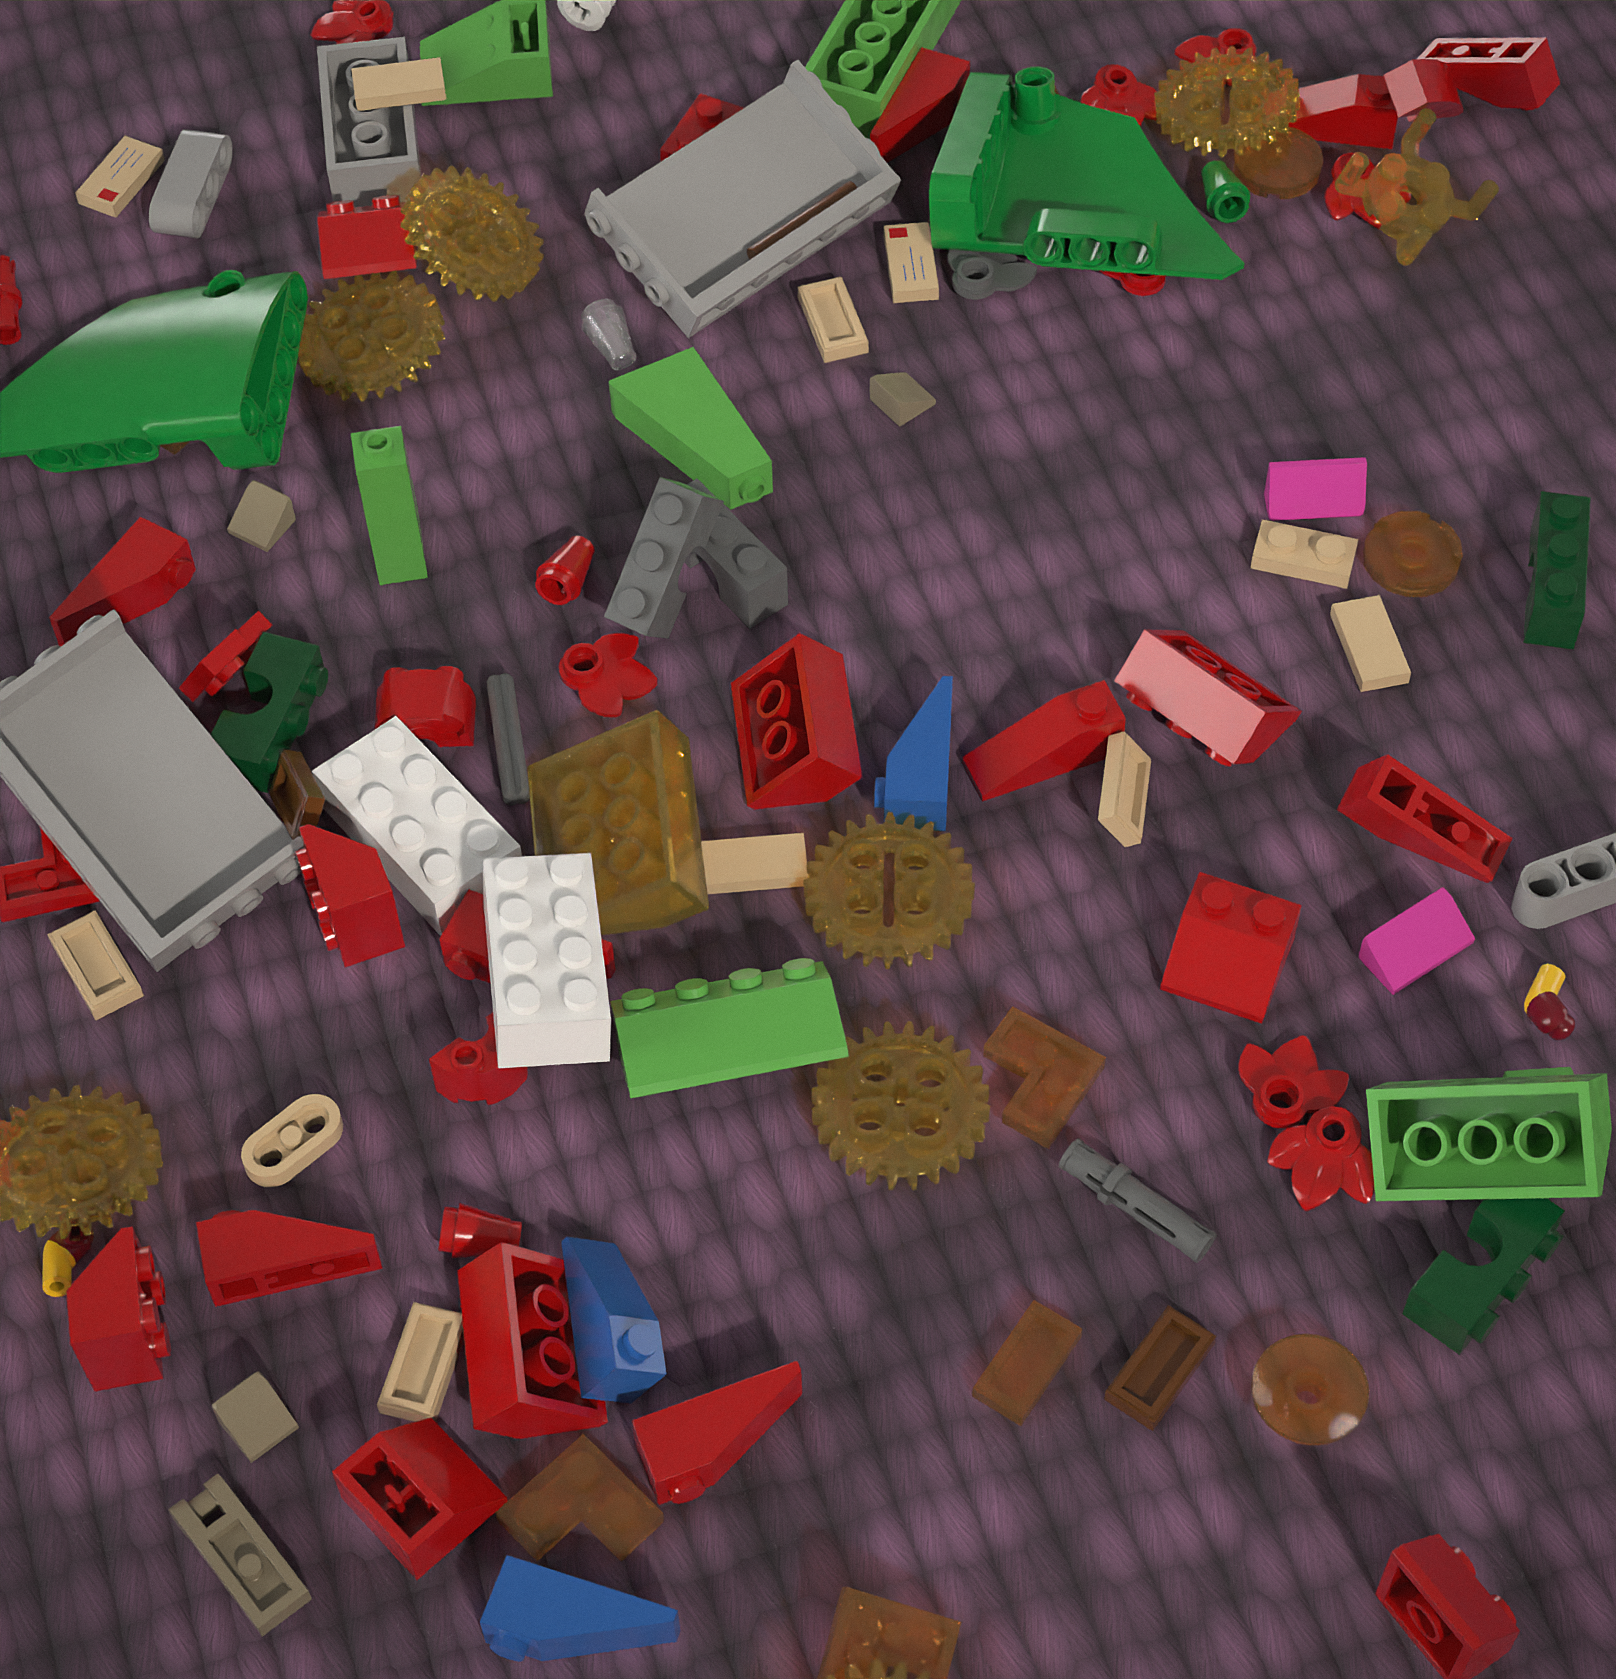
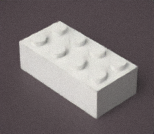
M397 716L312 770L313 776L325 797L323 809L352 840L376 848L387 878L440 936L468 889L483 894V859L522 857L520 845Z
M591 853L483 859V900L498 1068L610 1061L611 1015Z

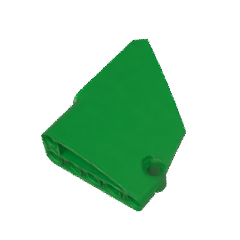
M1045 67L1023 68L1016 73L1015 84H1013L1010 74L970 72L930 178L929 210L931 244L933 248L1025 255L1029 261L1044 267L1223 280L1244 268V262L1222 240L1181 190L1151 146L1135 117L1092 107L1056 94L1054 73Z
M227 270L216 275L209 282L208 286L174 290L133 299L104 314L56 346L0 392V458L27 455L39 468L54 473L149 462L158 457L160 445L200 440L207 444L224 467H229L232 470L276 465L282 447L308 304L307 288L302 275L297 271L244 278L242 273L236 270Z

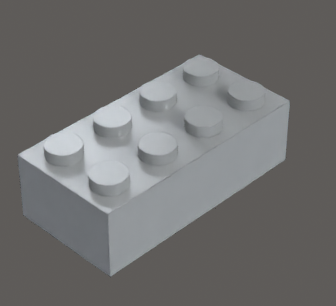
M405 37L317 46L326 165L333 202L353 200L354 207L372 206V198L387 195H399L400 202L424 200L414 104L357 111L352 68L407 62L408 55Z

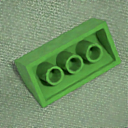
M809 958L794 959L782 965L783 969L761 972V970L755 968L741 969L732 972L729 975V979L707 982L706 979L702 978L688 979L677 983L675 989L655 993L652 989H635L624 993L621 996L622 999L610 1001L620 1061L630 1098L849 1057L832 980L823 961L815 962Z
M1607 1073L1393 1081L1366 1089L1376 1201L1600 1197L1602 1195L1612 1132Z

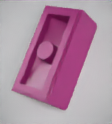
M1366 458L1269 462L1264 490L1268 518L1277 521L1362 516L1366 500Z
M1442 887L1365 936L1358 958L1394 995L1473 944L1475 937L1454 899Z

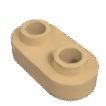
M320 1094L303 1096L253 1133L245 1141L241 1151L242 1162L250 1180L263 1187L283 1185L333 1147L343 1132V1121L337 1104L331 1098ZM313 1125H324V1128L317 1133L307 1132ZM269 1159H281L280 1163L275 1166H264Z

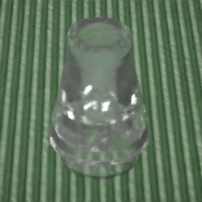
M600 299L588 305L581 314L583 321L581 325L582 331L608 360L613 370H622L632 365L637 356L632 347L623 308L616 305L611 299Z

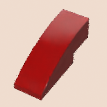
M1412 59L1384 74L1398 117H1407L1408 121L1412 122L1454 117L1463 113V106L1450 69L1443 61Z

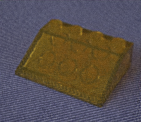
M654 710L527 766L535 856L591 853L601 935L664 928L709 909L689 738L661 712Z

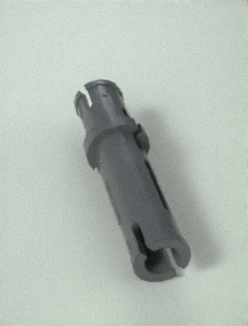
M1080 1138L1072 1142L1059 1162L1058 1167L1076 1177L1098 1193L1097 1199L1108 1206L1112 1203L1119 1209H1122L1136 1221L1178 1248L1195 1263L1202 1260L1217 1237L1216 1232L1197 1222L1180 1208L1131 1175V1168L1123 1163L1114 1164L1084 1143Z

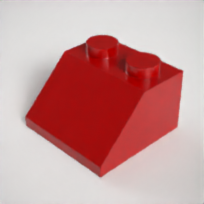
M399 195L372 198V206L354 207L353 200L327 203V211H320L318 213L317 221L324 279L415 269L417 267V248L410 201L400 202Z
M1199 872L1179 923L1160 990L1262 1024L1294 942L1302 905Z
M1435 1534L1401 1544L1391 1552L1375 1595L1443 1679H1472L1510 1651L1520 1630L1516 1626V1618L1509 1605L1496 1594L1490 1595L1475 1577L1476 1571L1468 1556L1456 1546L1450 1547L1440 1534Z

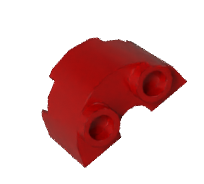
M442 666L436 670L391 668L384 673L383 683L377 688L374 730L397 716L418 739L434 741L438 747L474 746L476 696L471 686L464 682L463 672L453 666Z
M493 1012L485 1017L489 1028L483 1038L477 1041H467L458 1037L429 1058L436 1091L453 1103L459 1104L458 1099L470 1102L486 1100L487 1105H493L513 1095L528 1077V1067L498 1068Z

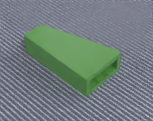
M694 347L609 380L611 409L615 418L692 480L698 479L718 499L723 500V504L730 510L746 503L758 501L763 496L773 492L772 460Z
M401 426L351 433L355 470L379 584L385 585L428 578L417 500Z

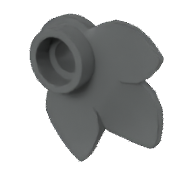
M949 250L948 263L954 271L953 288L960 296L968 299H983L989 297L995 291H1015L1029 284L1037 273L1036 265L1023 262L1016 263V254Z

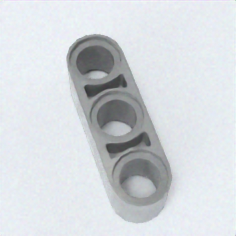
M188 129L182 130L150 203L149 224L152 232L196 239L202 235L231 165L232 141L230 136Z
M1616 833L1539 859L1525 866L1521 872L1511 905L1513 915L1519 923L1529 928H1547L1616 903Z

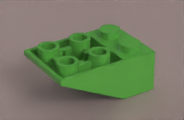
M500 0L421 40L420 60L439 57L441 59L446 100L422 103V106L553 97L546 0Z

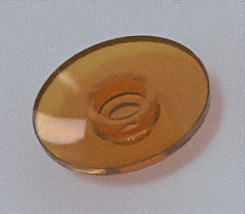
M1296 1334L1276 1341L1262 1353L1254 1367L1251 1379V1394L1258 1414L1266 1425L1278 1435L1299 1444L1325 1445L1346 1437L1359 1425L1368 1406L1369 1384L1362 1365L1346 1347L1324 1336ZM1302 1391H1309L1317 1397L1318 1402L1315 1404L1304 1403L1298 1399L1297 1394Z

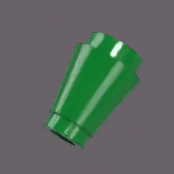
M1215 160L1206 164L1202 169L1201 176L1208 213L1213 218L1224 223L1238 221L1249 209L1250 192L1248 188L1223 161Z

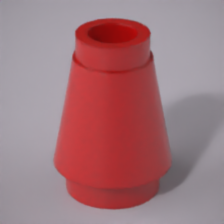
M572 536L568 542L538 567L535 586L543 599L555 605H565L580 595L595 553L594 546L588 539L582 536Z
M460 1202L459 1208L444 1206L438 1251L452 1253V1258L479 1257L500 1242L519 1247L522 1222L513 1221L510 1218Z

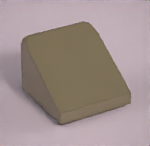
M907 372L879 374L870 378V400L899 427L936 404V399Z
M252 480L246 488L227 528L228 533L268 552L296 520L291 499L281 492L256 480Z
M259 1371L252 1374L212 1405L218 1422L251 1463L299 1428L297 1422L269 1382Z

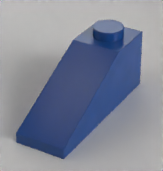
M942 676L887 756L886 777H876L874 808H884V829L946 831L953 676Z
M566 1237L561 1241L581 1398L631 1404L666 1375L659 1321L615 1243Z
M506 1555L480 1620L485 1642L490 1644V1649L497 1655L513 1661H523L525 1656L540 1661H548L677 1642L681 1631L678 1610L508 1555Z

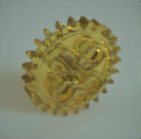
M1230 46L1227 54L1223 55L1216 48H1212L1211 57L1207 58L1197 52L1194 54V63L1180 60V71L1168 69L1167 80H1160L1158 82L1159 92H1155L1157 124H1161L1162 134H1171L1172 144L1184 141L1185 151L1187 152L1196 146H1200L1202 156H1206L1212 149H1218L1220 157H1224L1228 149H1234L1241 156L1243 155L1244 147L1248 145L1256 151L1261 150V140L1274 144L1276 143V132L1287 134L1289 132L1288 123L1296 122V111L1300 110L1298 79H1293V69H1283V60L1281 58L1269 62V52H1264L1258 57H1254L1250 47L1243 54H1236L1235 47ZM1232 78L1229 122L1223 125L1222 114L1225 110V83L1227 79Z
M449 166L445 173L435 168L430 176L423 174L405 197L406 202L400 212L406 217L400 226L410 231L404 241L406 244L418 246L419 249L413 256L415 260L426 259L430 263L425 272L427 274L436 271L441 273L442 286L447 285L450 281L456 283L458 295H462L468 288L471 289L477 301L481 299L485 292L492 302H496L501 294L507 299H511L516 291L521 293L540 270L538 264L544 258V255L538 250L544 241L534 236L539 225L526 221V217L531 210L529 208H517L515 205L519 198L517 194L508 197L503 194L504 183L500 182L493 187L489 185V178L486 173H483L478 180L474 179L473 173L468 167L460 176L454 166Z
M392 271L386 279H382L380 273H373L370 280L365 281L362 275H355L354 284L348 285L342 279L338 280L339 290L335 293L328 289H323L322 293L325 297L323 303L317 301L309 302L313 315H305L298 361L304 374L309 376L313 386L316 388L322 385L328 396L338 390L342 400L346 401L355 391L360 401L364 402L369 391L375 390L377 396L382 399L385 395V387L392 386L397 392L402 391L401 380L404 378L417 382L418 378L414 370L417 368L430 369L432 366L427 356L440 355L441 353L437 342L445 339L441 327L445 325V321L435 295L429 293L426 284L416 285L412 275H408L402 281L397 271Z
M893 812L887 813L884 824H877L871 814H866L865 827L861 829L851 820L846 821V836L844 837L831 830L829 832V847L817 845L815 847V861H808L806 865L808 879L803 881L804 897H806L805 907L806 915L813 916V931L815 933L826 931V946L828 948L843 942V958L846 960L857 951L862 952L863 966L865 967L870 965L875 956L882 957L885 969H890L894 957L901 956L903 962L909 968L913 964V953L917 952L930 961L933 959V944L935 943L939 947L948 950L951 945V933L962 935L964 932V919L971 918L972 915L971 900H974L975 882H972V865L964 863L963 847L951 849V834L949 832L934 838V823L931 821L920 830L915 828L914 815L911 814L906 818L903 825L896 824ZM886 853H893L895 856L894 924L888 928L883 925L884 856ZM861 865H865V866H870L871 868H868V869H858V868H856V867H857V866H861ZM918 866L922 867L923 869L912 870L908 867ZM864 909L869 910L870 912L866 914H858L854 911ZM912 910H917V911H922L923 913H922V914H918V915H913V914H908L907 912H908V911H912Z
M889 1021L884 1023L883 1035L878 1037L868 1027H864L863 1042L861 1044H858L849 1037H845L849 1057L829 1060V1068H818L817 1084L819 1086L812 1087V1104L815 1105L812 1108V1123L819 1126L818 1142L819 1144L831 1143L829 1146V1159L832 1162L847 1156V1175L854 1174L861 1167L866 1169V1184L869 1186L877 1179L879 1174L886 1176L889 1190H894L899 1177H906L911 1189L917 1190L918 1175L926 1174L929 1180L936 1185L939 1183L940 1167L943 1166L948 1171L957 1174L959 1172L958 1155L972 1160L975 1154V1143L973 1141L983 1142L985 1139L986 1126L983 1123L989 1122L990 1105L986 1104L989 1101V1085L981 1084L983 1076L982 1066L969 1067L971 1062V1051L969 1049L953 1053L954 1036L950 1035L940 1043L934 1041V1026L931 1025L922 1036L914 1034L912 1021L906 1023L902 1034H895L893 1026ZM872 1074H879L887 1079L873 1082L867 1080L866 1077ZM924 1080H936L939 1081L941 1085L937 1087H926L920 1084V1082ZM896 1103H904L905 1106H896ZM945 1107L949 1108V1110L946 1112H944L943 1110L945 1109ZM865 1122H874L881 1125V1127L868 1131L860 1128L859 1125ZM927 1127L935 1130L937 1133L931 1136H922L916 1134L914 1130Z
M74 1085L69 1097H61L59 1091L56 1088H52L49 1094V1101L42 1103L37 1097L31 1095L29 1096L30 1109L24 1111L18 1107L11 1106L9 1108L11 1122L0 1120V1221L4 1222L14 1218L16 1231L21 1232L32 1223H35L37 1237L42 1238L51 1227H58L61 1239H66L71 1226L79 1225L85 1236L90 1235L92 1222L99 1220L106 1227H112L113 1220L111 1214L115 1211L131 1216L133 1211L130 1199L147 1201L149 1197L146 1185H157L159 1182L157 1169L163 1167L159 1131L154 1129L150 1113L141 1114L138 1101L127 1105L124 1104L122 1092L118 1091L105 1100L101 1086H97L89 1096H82L79 1085Z

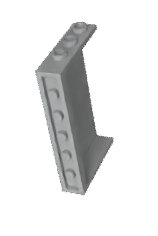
M799 60L791 63L784 83L607 197L599 188L592 191L584 215L593 233L600 238L603 237L615 251L620 265L626 271L633 272L644 285L645 292L652 303L662 307L682 332L690 338L889 204L901 179L880 156L874 142L865 138L851 122L848 112L842 106L837 105L826 93L818 77L808 71ZM848 181H852L858 187L751 260L748 258L746 251L749 247Z
M114 609L103 617L102 615H97L87 620L78 629L77 636L63 646L55 645L43 651L36 658L34 666L19 677L10 676L0 682L1 779L156 972L191 946L198 949L211 942L221 931L219 925L235 913L238 917L248 914L263 900L262 893L277 882L281 885L289 883L301 873L295 851L304 848L302 838L298 836L294 840L291 839L284 824L125 632L121 618Z

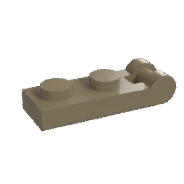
M217 1473L203 1483L204 1491L188 1502L181 1499L171 1506L168 1511L263 1637L312 1600L298 1576L227 1483ZM220 1509L224 1515L206 1528L201 1521Z

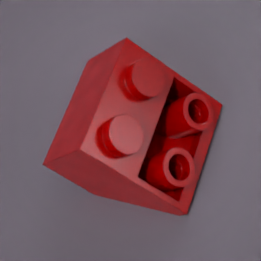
M310 824L299 827L304 848L295 851L304 878L303 883L310 904L318 915L319 927L327 950L331 951L338 948L344 966L348 967L404 948L405 943L393 891L376 848Z
M133 1226L121 1228L66 1291L70 1345L94 1392L164 1379L162 1358L171 1356L168 1328L166 1322L160 1323L157 1307L166 1304V1289L162 1272L155 1271L152 1249L150 1245L141 1246Z
M431 1417L378 1432L332 1471L344 1502L416 1580L421 1578L508 1502L504 1493Z

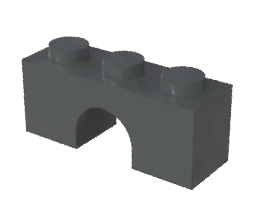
M660 477L604 617L645 636L669 639L687 594L678 589L681 569L693 549L698 546L706 547L724 501L682 482Z
M698 479L687 484L716 497ZM723 504L706 547L698 546L693 549L684 563L691 569L705 560L718 582L720 599L750 629L788 605L787 567Z

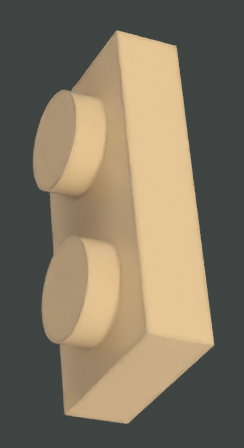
M1262 519L1252 556L1251 569L1347 589L1358 539Z

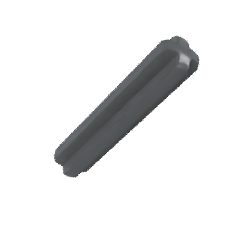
M508 673L491 675L486 682L503 801L510 806L517 803L525 804L530 800L531 795L514 680Z

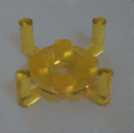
M1424 108L1419 112L1403 135L1401 154L1390 153L1385 155L1365 180L1360 179V176L1369 165V159L1364 153L1356 152L1335 181V188L1339 193L1362 198L1365 211L1369 217L1373 214L1382 224L1379 229L1386 235L1397 239V260L1402 265L1412 264L1431 239L1432 234L1439 232L1450 217L1469 221L1477 220L1499 191L1496 182L1485 180L1469 201L1454 198L1453 189L1449 182L1450 173L1447 168L1441 163L1429 162L1419 157L1420 142L1436 121V114L1428 108ZM1405 191L1412 194L1416 198L1418 205L1407 204L1399 192Z

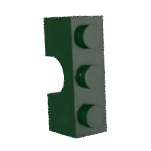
M1545 491L1540 493L1530 529L1528 566L1533 567V574L1525 608L1523 643L1574 650L1585 615L1591 497Z
M263 632L243 671L251 699L267 705L263 709L251 714H239L223 710L211 733V737L255 790L268 793L281 753L284 750H290L296 736L303 735L308 725L310 707L315 697H321L326 689L328 669L324 667L319 645Z
M1547 1198L1484 1199L1475 1210L1466 1236L1481 1245L1489 1253L1492 1262L1486 1265L1472 1266L1457 1260L1442 1250L1411 1288L1402 1315L1458 1355L1461 1354L1472 1339L1481 1344L1500 1318V1315L1494 1312L1504 1298L1514 1303L1532 1277L1527 1272L1528 1268L1536 1258L1542 1263H1546L1559 1246L1563 1235L1557 1231V1228L1565 1210Z

